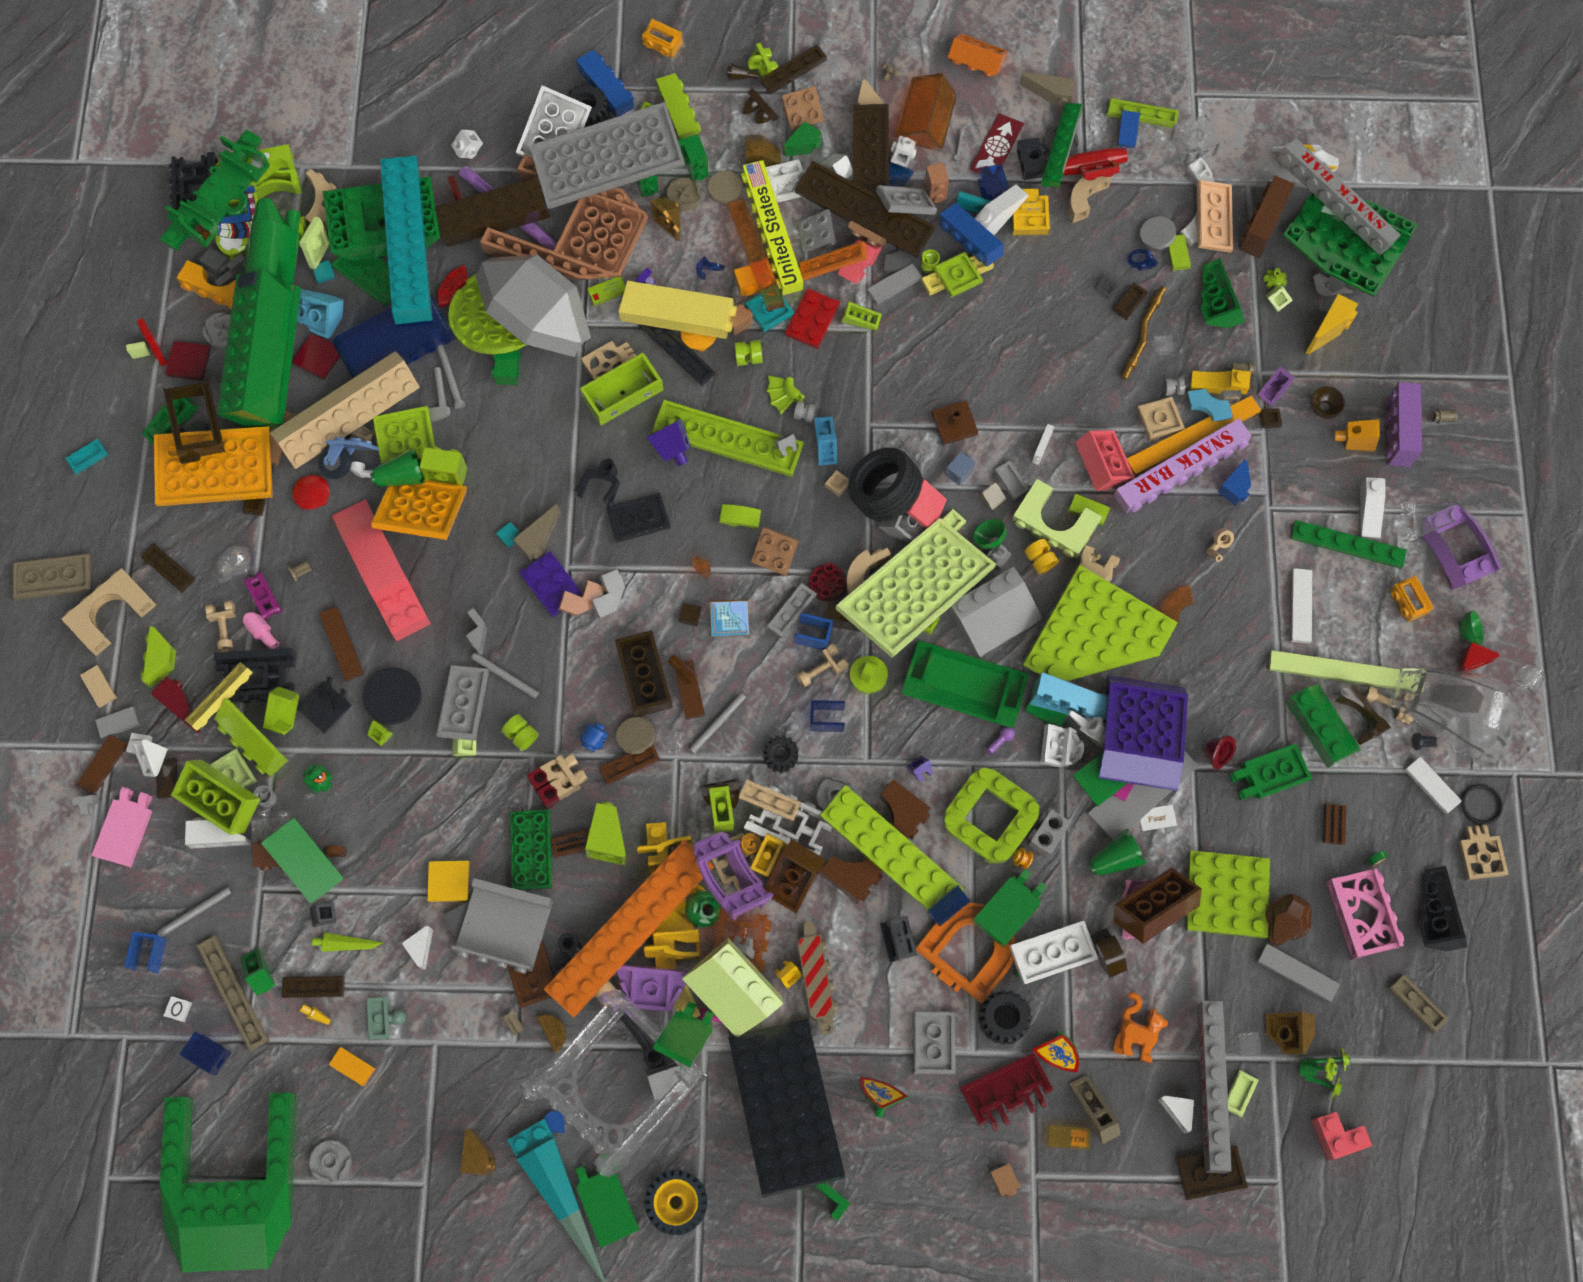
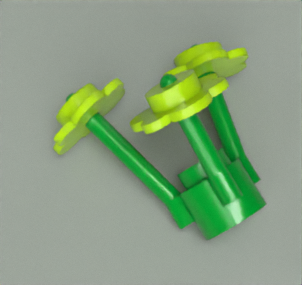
M1340 1048L1341 1057L1307 1058V1060L1301 1059L1300 1076H1304L1305 1081L1315 1082L1333 1089L1332 1100L1334 1095L1339 1096L1340 1092L1343 1091L1342 1084L1339 1083L1340 1077L1337 1078L1336 1084L1333 1085L1313 1076H1317L1318 1070L1326 1071V1078L1329 1081H1333V1075L1337 1074V1064L1334 1062H1341L1343 1071H1346V1065H1349L1350 1057L1348 1052L1344 1053L1343 1048ZM1318 1063H1326L1325 1066H1318Z

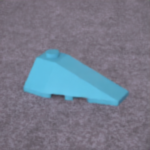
M301 289L297 322L305 324L313 334L330 338L343 318L344 300L332 295Z

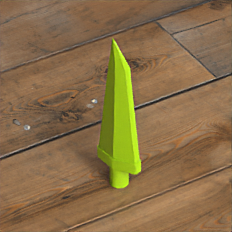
M325 932L323 938L312 939V946H322L321 952L373 949L383 943Z

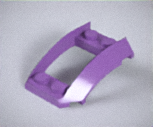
M1457 504L1422 520L1423 533L1421 539L1426 541L1435 554L1445 576L1449 578L1452 590L1502 568L1484 530L1470 513ZM1465 522L1477 538L1484 555L1458 566L1452 552L1438 533Z
M719 832L694 843L693 850L699 870L710 893L723 910L735 921L738 915L757 906L762 908L774 894L772 892L768 893L762 887L763 883L750 869L741 851V842L739 840L733 841L728 838V834ZM723 854L726 855L735 877L743 888L729 896L719 887L707 865V861Z

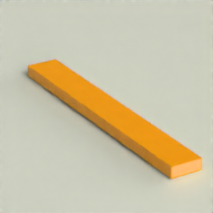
M1251 395L1230 406L1232 419L1213 422L1211 417H1208L1127 458L1134 476L1168 460L1238 418L1243 422L1261 412L1260 407Z

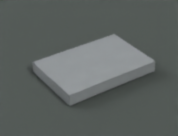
M881 185L876 188V192L888 212L935 215L937 212V208L924 188Z
M914 1011V1074L955 1075V1012Z

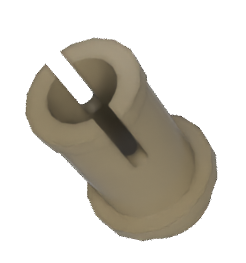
M1251 361L1248 363L1232 362L1231 371L1235 369L1250 371L1251 374L1255 372V364L1251 363Z
M1436 409L1432 412L1431 418L1436 423L1456 421L1458 413H1456L1457 410Z

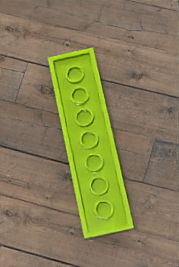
M667 400L663 401L652 429V434L682 419L691 447L793 477L804 446L803 441H795L796 451H792L791 447L787 446V455L782 456L779 450L775 448L773 441L783 435Z
M843 785L819 816L937 920L950 909L965 890L847 785Z

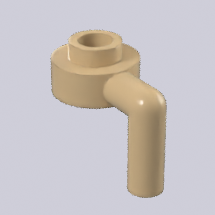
M1221 528L1214 534V543L1206 550V553L1217 562L1223 559L1217 550L1229 547L1234 541V534L1226 528Z

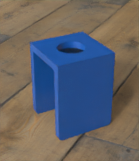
M801 613V624L827 629L828 632L826 640L795 633V644L820 650L826 649L829 645L833 629V620Z
M132 932L124 967L136 971L143 939L153 940L148 971L159 974L166 939L155 934Z

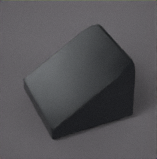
M334 902L314 904L310 907L313 927L337 922Z

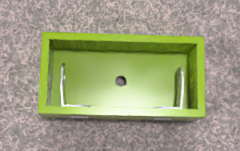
M644 353L637 355L580 388L582 399L600 426L664 390L662 379Z

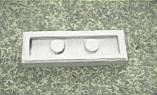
M1421 757L1405 769L1408 775L1445 815L1462 802Z

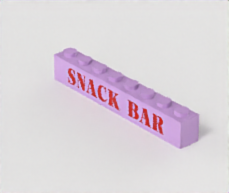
M1238 418L1116 489L1114 498L1126 514L1130 511L1136 512L1142 507V504L1153 502L1161 493L1167 494L1170 492L1173 486L1184 484L1190 476L1196 477L1204 471V468L1215 466L1221 458L1227 459L1234 453L1233 451L1244 449L1249 445L1248 442L1252 435Z

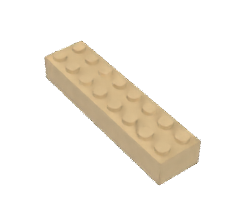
M395 351L279 426L270 434L292 466L297 469L320 454L324 448L330 446L326 444V440H334V437H346L420 387L405 361Z

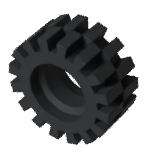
M777 735L776 738L773 739L772 737L769 742H766L763 756L764 762L768 765L769 769L772 768L774 772L780 771V773H783L785 770L786 772L790 771V768L793 769L795 764H797L798 747L795 741H792V738H786L785 735H782V737ZM779 747L787 749L789 753L787 759L783 761L776 760L773 756L775 749Z

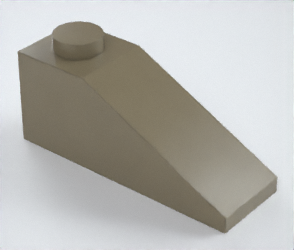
M1023 72L1020 85L1052 104L1064 106L1065 103H1071L1075 79Z
M557 504L513 539L515 546L530 562L533 559L539 558L547 546L561 514Z
M1085 1075L1069 1083L1101 1143L1104 1144L1120 1136L1119 1122L1089 1076Z

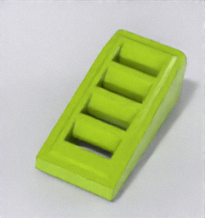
M848 301L840 322L877 331L882 314ZM871 317L874 318L873 323H870Z

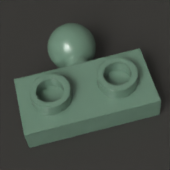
M387 997L366 998L368 1041L389 1039V1022H392L394 1025H402L406 1021V1013L402 1009H395L391 1014H388Z

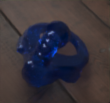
M1144 249L1134 250L1128 256L1129 265L1137 268L1138 271L1152 269L1158 263L1155 256L1150 251ZM1136 253L1145 254V259L1141 262H1135L1132 260V256Z
M703 257L697 262L695 268L698 277L701 280H705L706 274L702 272L703 269L724 271L725 266L709 262L706 257Z

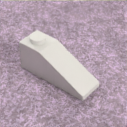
M1015 184L988 203L974 219L995 235L1029 195Z
M1366 477L1360 485V537L1380 539L1385 504V479Z
M196 817L193 818V821H186L185 845L191 849L251 845V841L240 834L229 835L210 821L205 820V818Z

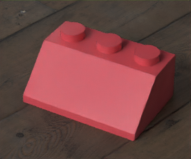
M1114 430L1089 431L1075 442L1096 491L1110 490L1135 479Z

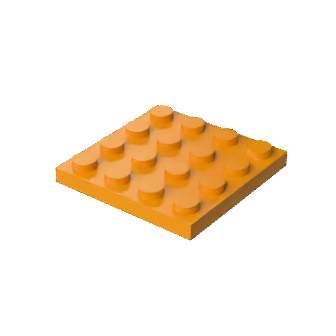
M425 480V483L419 485L388 486L371 522L372 528L447 540L466 495L467 487Z

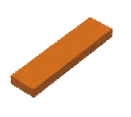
M861 241L799 262L803 281L867 260L866 245Z

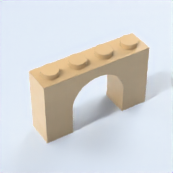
M122 568L119 571H115L106 582L98 585L94 592L84 597L75 608L68 610L65 616L61 618L96 656L111 644L96 625V614L104 603L111 600H123L140 617H143L156 606L150 597Z

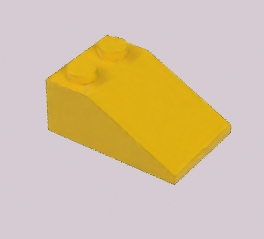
M1338 294L1310 343L1306 354H1311L1338 337L1343 329L1348 330L1358 313L1355 311L1358 303Z

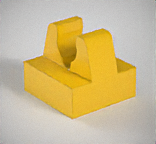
M784 961L785 967L781 971L776 968L775 973L781 983L789 989L802 977V974L791 961Z

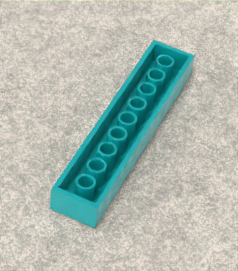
M417 156L380 159L391 303L395 324L433 321L420 169Z

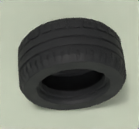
M891 447L877 449L863 457L851 472L848 482L849 497L859 510L871 520L888 521L895 519L908 511L918 499L922 489V474L904 451ZM898 473L895 481L889 488L873 495L875 488L882 480Z

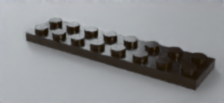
M814 161L811 162L794 190L796 194L826 210L829 209L830 212L846 221H853L885 238L887 243L917 259L936 229V226L912 213L888 212L878 195Z

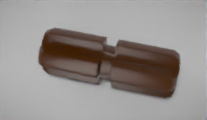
M673 655L669 658L668 663L677 672L680 671V674L689 683H692L697 678V674L688 666H685V663L678 656Z

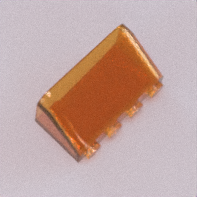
M943 73L912 77L898 129L896 130L897 138H899V135L916 141L915 146L938 150L943 148L956 103V92Z

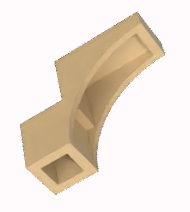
M310 169L306 172L309 182L315 188L316 195L313 207L305 216V219L309 226L314 217H319L327 232L323 191L336 190L337 188L331 182L327 183L321 173H315Z

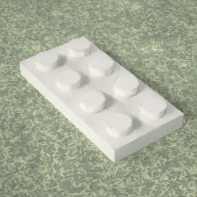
M1085 921L1009 946L1022 985L1098 960Z

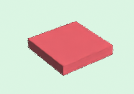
M922 479L920 495L914 505L906 512L927 529L939 519L947 499L925 479Z

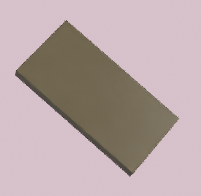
M90 554L13 562V598L15 600L92 591V563Z

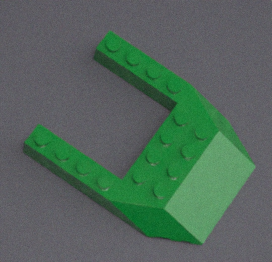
M291 1092L270 1093L266 1180L189 1183L193 1099L189 1097L165 1098L160 1172L163 1226L182 1272L269 1269L275 1253L279 1250L281 1242L292 1224L297 1094Z

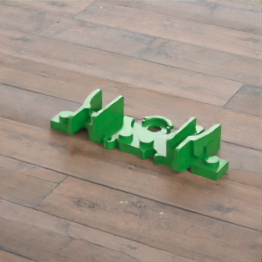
M247 129L236 143L223 136L220 137L222 144L233 150V153L226 149L223 153L219 151L218 155L221 158L220 168L218 169L217 166L210 168L209 171L212 176L206 179L198 191H193L194 196L197 197L195 201L187 199V204L180 201L181 206L178 210L168 205L165 206L168 212L167 218L173 223L160 238L163 244L177 251L188 237L206 248L220 231L218 225L227 214L237 216L246 210L248 198L243 193L252 181L257 183L270 166L265 154L256 150L262 143L261 137ZM249 158H252L264 166L259 170V168L246 162ZM237 199L239 204L237 207L232 208L229 206V201ZM197 224L209 232L210 235L206 240H204L201 234L194 231Z

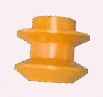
M1024 848L1016 850L1012 856L1014 866L1021 864V869H1027L1032 864L1033 853L1031 851L1025 853Z

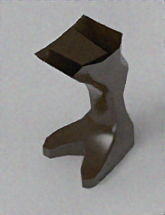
M1354 683L1348 688H1341V695L1334 702L1356 709L1367 721V729L1359 738V745L1370 741L1391 728L1387 721L1372 709L1366 696L1358 691Z

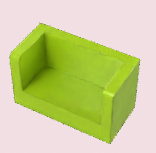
M281 687L271 691L268 697L263 728L283 735L293 729L299 693Z

